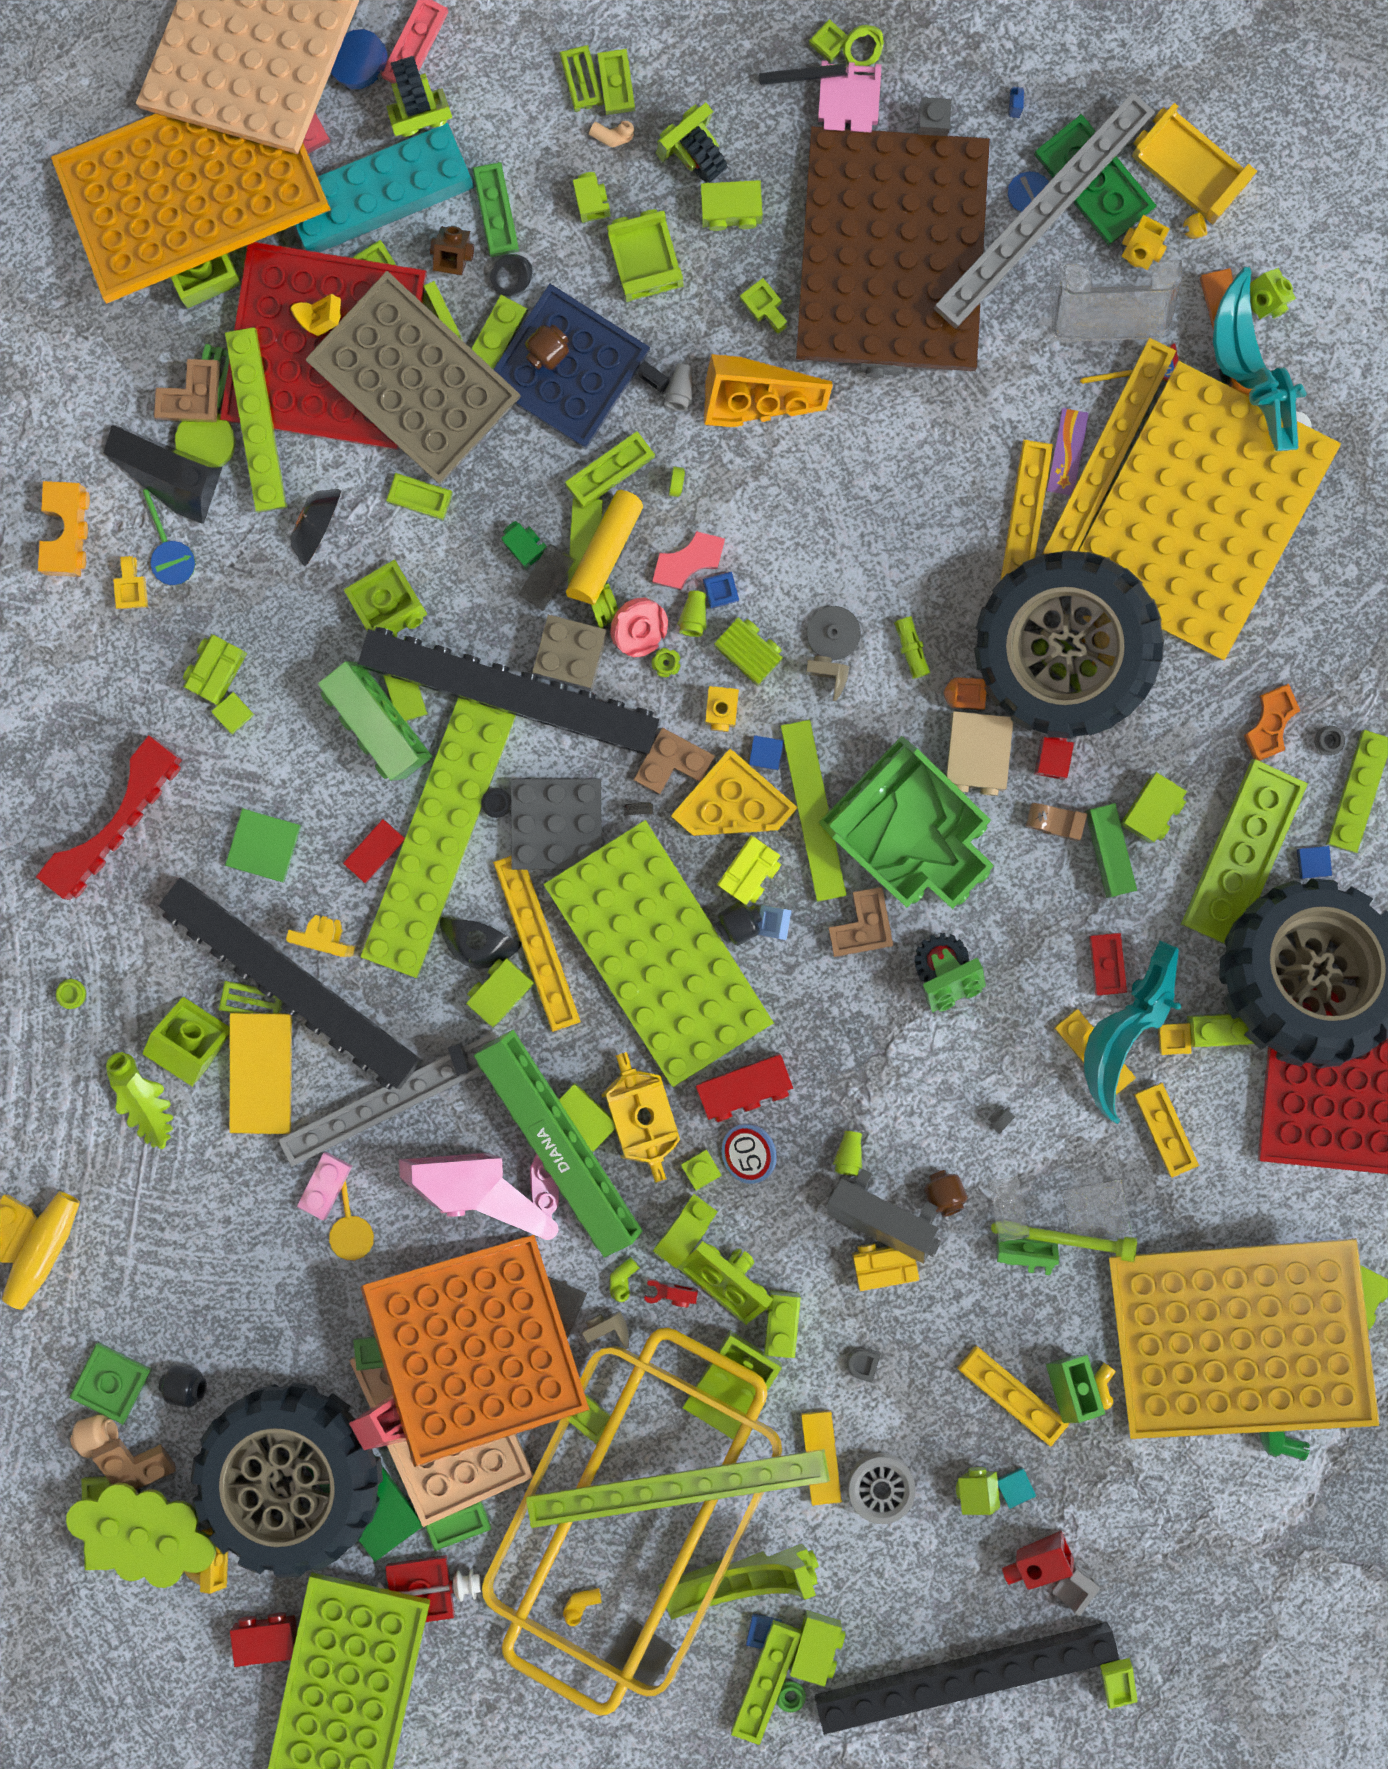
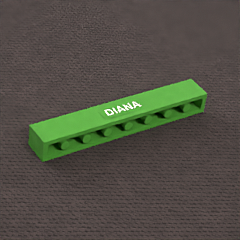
M511 1030L485 1044L474 1055L479 1068L486 1074L494 1087L495 1093L502 1099L510 1111L512 1119L519 1125L526 1136L528 1144L535 1150L543 1162L544 1169L552 1176L559 1187L561 1195L568 1201L575 1212L577 1220L583 1224L591 1237L593 1245L599 1249L604 1258L632 1245L643 1230L515 1031Z

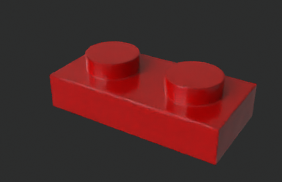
M1121 933L1089 936L1095 996L1127 993Z

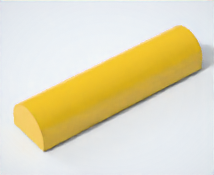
M617 490L566 589L567 597L595 605L643 509L642 501L633 493L625 490Z

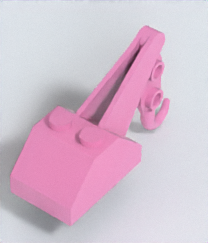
M490 1153L399 1159L400 1178L431 1206L439 1209L440 1213H447V1216L455 1217L464 1216L465 1210H477L545 1240L553 1239L558 1233V1225L552 1219V1214L559 1205L558 1186L552 1176L544 1169L543 1162L537 1153L530 1167L531 1201L502 1178V1158Z

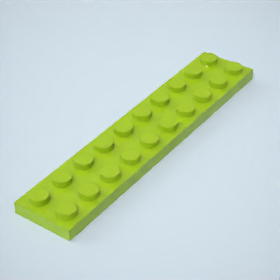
M458 698L362 951L361 958L418 978L481 812L482 797L490 788L516 715Z

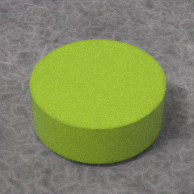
M673 466L668 496H681L685 469L683 467Z

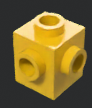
M1143 215L1136 229L1130 227L1121 243L1126 246L1121 257L1127 259L1128 263L1134 267H1142L1148 270L1153 260L1159 263L1167 248V246L1163 245V242L1170 228Z

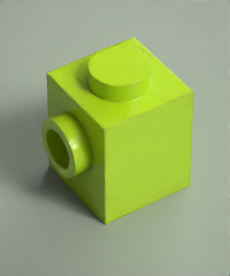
M972 1467L968 1469L967 1473L958 1478L956 1495L961 1501L962 1515H991L1000 1508L997 1471H986L985 1467Z

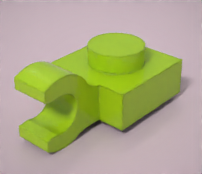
M764 278L740 295V300L758 322L766 317L777 334H780L787 328L786 319L777 310V307L782 304V300Z

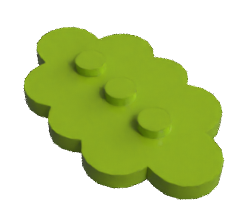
M118 1482L106 1488L100 1495L99 1500L94 1498L78 1500L70 1507L67 1513L66 1524L68 1530L73 1536L86 1541L84 1555L87 1562L97 1570L106 1571L115 1568L117 1574L126 1581L133 1582L145 1577L149 1584L156 1588L171 1587L181 1578L184 1571L191 1573L204 1571L212 1564L216 1556V1546L208 1538L210 1535L197 1530L198 1517L195 1508L186 1501L176 1500L168 1503L165 1496L157 1490L148 1489L138 1494L132 1486L127 1483Z

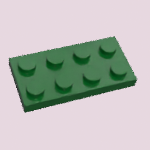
M1080 114L1034 152V156L1054 178L1096 131L1085 117ZM1117 156L1073 202L1108 246L1124 235L1130 227L1132 228L1139 223L1143 215L1147 216L1157 207Z

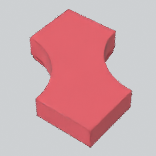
M696 531L694 538L684 549L675 553H660L652 583L682 590L686 580L693 573L702 569H718L725 538Z

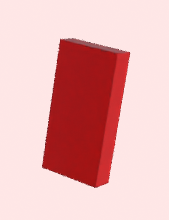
M382 819L343 864L367 884L403 844L405 837L386 820Z

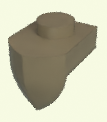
M814 656V660L807 661L805 675L834 678L833 701H836L846 685L849 666L831 663L832 658Z
M620 1311L604 1318L602 1314H599L585 1322L587 1327L583 1328L582 1334L587 1344L615 1330L625 1349L629 1348L628 1328Z

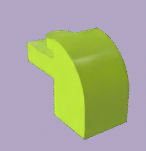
M693 1194L675 1221L665 1231L653 1252L677 1269L703 1237L718 1211Z

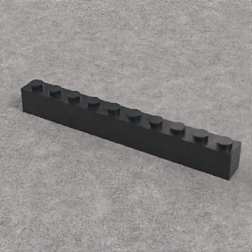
M376 626L375 631L370 629L367 631L358 661V667L636 753L643 755L650 753L659 719L653 717L654 712L637 707L635 712L625 709V703L608 698L606 703L596 700V694L589 691L579 690L578 694L567 691L568 686L556 681H550L549 685L538 682V676L527 672H521L520 676L509 673V667L498 663H492V666L489 667L480 664L481 659L478 657L463 654V657L460 658L451 655V649L440 645H434V648L431 649L422 646V640L411 636H405L404 640L392 637L393 631Z
M180 877L158 905V907L165 911L162 916L175 926L181 923L188 929L186 935L198 944L204 941L212 947L209 952L222 962L228 959L235 965L233 969L235 973L247 981L251 977L259 983L257 989L270 999L275 995L283 1002L280 1006L282 1009L294 1017L299 1014L307 1021L304 1025L317 1035L323 1032L331 1038L328 1044L340 1053H343L345 1050L354 1056L352 1062L365 1072L370 1068L378 1074L376 1080L389 1090L392 1087L401 1089L422 1062L421 1058L188 880Z
M1103 1622L815 1694V1701L823 1735L1098 1667L1102 1664L1118 1661L1120 1658L1113 1631L1108 1622Z

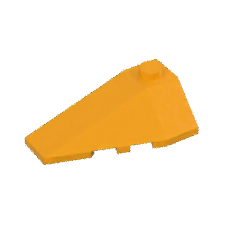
M711 354L705 379L704 424L738 427L744 426L743 422L761 419V422L770 421L773 416L788 414L792 417L824 411L827 409L833 384L829 380L743 357Z

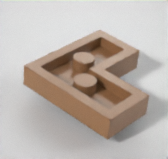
M187 359L186 389L156 388L154 418L156 420L216 422L220 363L217 360Z
M662 727L634 781L660 795L674 769L701 782L715 756Z
M878 887L852 892L857 922L828 928L833 956L838 957L893 946L883 888Z
M120 1438L92 1450L93 1461L111 1484L118 1482L127 1483L137 1490L176 1472L175 1462L161 1444L134 1457Z

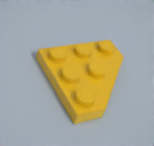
M730 748L674 811L671 817L692 836L778 831L798 807Z

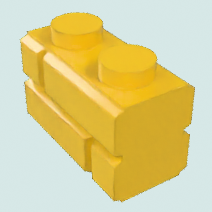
M874 1243L858 1246V1252L852 1253L859 1291L920 1281L916 1260L890 1246L876 1248Z

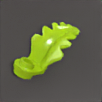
M123 1052L113 1054L107 1060L106 1069L110 1085L116 1092V1112L118 1114L129 1113L127 1119L128 1127L131 1128L139 1124L137 1136L142 1137L145 1135L144 1141L146 1144L151 1142L152 1148L156 1146L159 1149L165 1148L166 1141L171 1138L166 1133L173 1130V1127L166 1123L172 1121L173 1116L162 1113L171 1105L169 1100L158 1098L164 1091L163 1085L142 1078L136 1061L131 1055Z

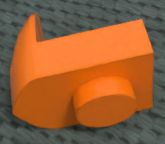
M955 677L949 681L943 694L951 708L985 710L986 690L984 688L986 684L984 679Z

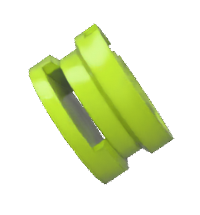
M608 582L605 583L595 605L591 604L598 626L602 629L612 622L616 612L619 610Z

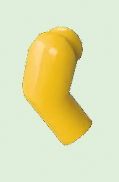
M599 1588L576 1592L571 1595L563 1609V1617L567 1625H578L587 1606L602 1603Z

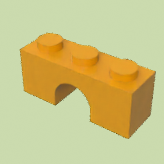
M43 481L41 511L48 516L61 517L64 521L63 534L57 540L39 541L38 571L44 575L81 577V569L86 567V552L83 551V539L86 540L88 537V524L84 521L85 510L89 509L90 495L80 483Z

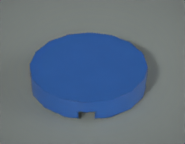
M365 29L352 30L346 33L331 74L340 84L352 90L363 89L372 85L378 79L377 75L381 70L384 71L387 64V51L384 43L373 32Z

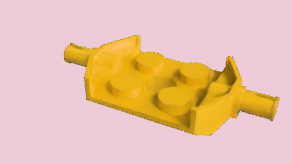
M628 1052L615 1055L621 1073L602 1093V1098L606 1097L621 1144L623 1155H620L622 1159L647 1163L648 1166L650 1165L654 1183L667 1179L661 1162L675 1148L680 1137L661 1076L636 1071V1068L632 1069ZM641 1108H645L650 1112L651 1119L647 1125H642L638 1121L637 1115Z

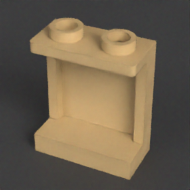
M956 711L951 713L946 777L963 793H968L969 788L981 789L980 794L998 796L999 791L1007 789L1013 730L1011 717Z

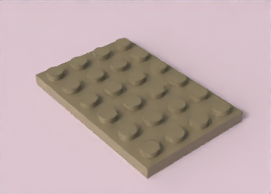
M388 271L381 276L305 359L439 485L521 398V395Z

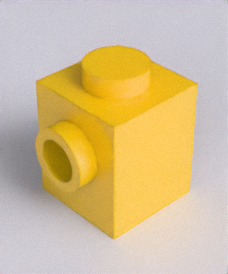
M709 686L705 725H711L712 731L729 732V727L735 728L739 689Z

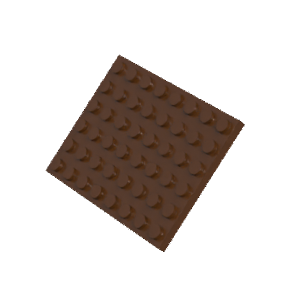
M811 126L796 359L976 372L981 303L957 329L937 313L934 307L981 257L984 251L990 138L918 135V133L871 130V132L850 131V129H845V131L824 130V127Z

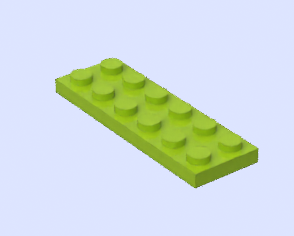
M1251 759L1180 925L1225 944L1224 940L1233 923L1260 897L1308 783L1256 759Z

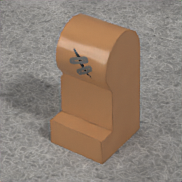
M1031 803L1025 826L1043 831L1046 834L1080 841L1087 814L1039 803Z

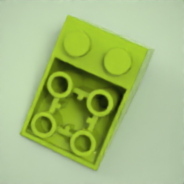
M731 1330L717 1350L718 1353L761 1376L767 1385V1392L782 1369V1364L779 1360L772 1356H766L763 1350ZM711 1362L695 1386L745 1414L755 1396L753 1385ZM689 1395L682 1407L733 1440L741 1426V1422L691 1395Z

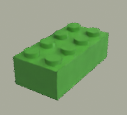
M345 661L318 683L323 690L320 694L324 701L331 707L335 706L341 714L338 718L342 725L349 731L353 730L359 738L357 740L358 746L366 755L371 754L377 762L375 764L376 770L384 779L389 778L390 781L406 779L433 758L407 721L402 718L393 706L392 701L371 673L366 669L358 667V662Z

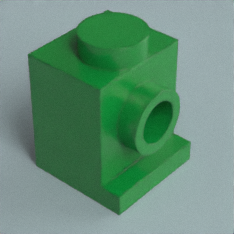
M514 521L503 531L505 535L501 538L502 542L525 570L549 552L544 542L538 546L537 542L540 541V538L530 526L524 529L520 523Z

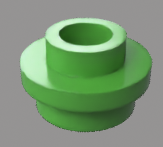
M786 1681L782 1685L776 1703L785 1712H796L805 1704V1690L798 1682ZM793 1691L796 1697L793 1700H787L785 1694Z

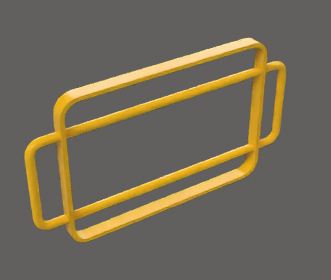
M666 1327L652 1332L640 1356L618 1346L605 1347L597 1351L588 1361L580 1378L583 1390L585 1391L598 1362L606 1354L619 1356L635 1365L576 1488L591 1485L645 1371L741 1422V1426L722 1465L737 1462L752 1429L762 1433L769 1439L772 1445V1457L781 1456L782 1445L778 1434L771 1427L757 1420L768 1394L767 1385L763 1378L756 1372L675 1329ZM662 1340H670L753 1385L755 1396L747 1413L745 1414L651 1363L650 1360L658 1344ZM570 1416L560 1420L484 1578L482 1592L487 1606L494 1612L512 1621L502 1643V1655L505 1661L512 1668L583 1709L601 1716L608 1715L617 1709L627 1688L637 1694L648 1697L662 1693L672 1683L764 1492L754 1493L664 1682L658 1686L646 1685L633 1678L718 1499L703 1502L622 1671L527 1617L573 1522L558 1524L517 1611L502 1603L494 1593V1579L528 1510L526 1497L535 1495L568 1427ZM524 1628L615 1680L617 1683L609 1699L605 1703H599L516 1655L514 1644L521 1629Z

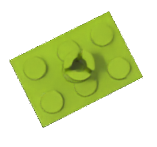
M702 1241L678 1267L680 1271L745 1325L766 1310L773 1301L761 1285L753 1283L745 1276L746 1272L754 1265V1259L746 1251L742 1254V1249H734L730 1258L725 1260L717 1248Z

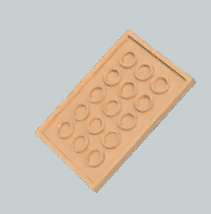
M355 1357L349 1360L370 1409L392 1395L385 1368L357 1371ZM516 1434L416 1467L413 1465L407 1441L387 1445L423 1527L523 1483L534 1476Z

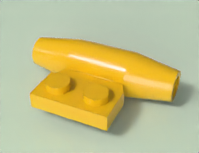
M58 1191L37 1219L32 1208L9 1194L2 1196L0 1199V1262L13 1263L1 1298L4 1303L13 1308L23 1310L45 1282L69 1237L80 1204L77 1198Z

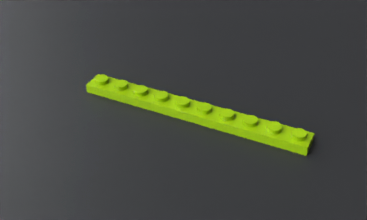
M820 1449L530 1495L526 1497L530 1526L535 1528L825 1483L830 1481L825 1450Z

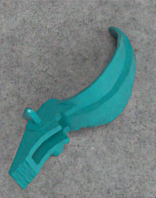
M1243 267L1223 295L1214 320L1213 347L1216 362L1223 374L1236 379L1244 388L1252 389L1249 393V401L1252 405H1257L1263 412L1275 451L1297 450L1296 398L1305 397L1307 392L1302 384L1293 385L1286 368L1280 367L1270 371L1266 367L1256 340L1250 303L1252 271L1249 267ZM1281 419H1282L1284 428H1281Z
M1159 940L1156 950H1154L1153 956H1151L1144 979H1137L1132 984L1131 995L1135 998L1134 1003L1099 1021L1089 1035L1084 1053V1075L1090 1094L1104 1117L1116 1124L1120 1122L1115 1110L1116 1088L1121 1069L1133 1042L1144 1030L1150 1027L1160 1028L1165 1022L1171 1007L1176 1010L1181 1009V1004L1174 1002L1179 948Z

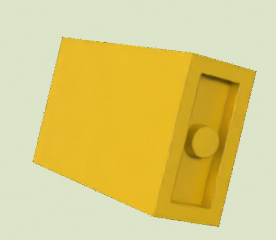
M1173 103L1168 110L1163 107L1152 120L1156 125L1149 133L1144 129L1133 143L1136 149L1131 157L1193 209L1200 212L1213 225L1252 180L1257 170L1249 163L1243 168L1177 112L1179 106Z

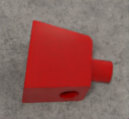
M1061 1530L1018 1549L1016 1562L1002 1567V1572L1008 1585L1023 1580L1026 1588L1031 1590L1073 1576L1074 1557Z

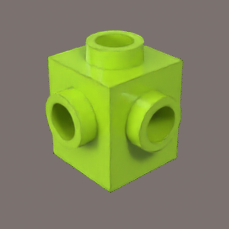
M1279 268L1263 273L1250 283L1251 310L1258 315L1259 319L1272 316L1275 319L1289 310L1287 305L1297 299L1293 293L1292 284L1282 275Z

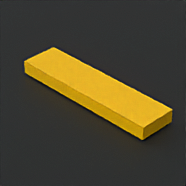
M977 1345L972 1348L958 1365L957 1369L1050 1447L1069 1426L1070 1423L1062 1422L1060 1414Z

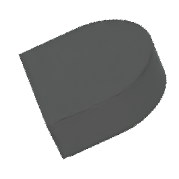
M862 1347L852 1350L847 1357V1368L850 1374L857 1379L873 1383L881 1353Z

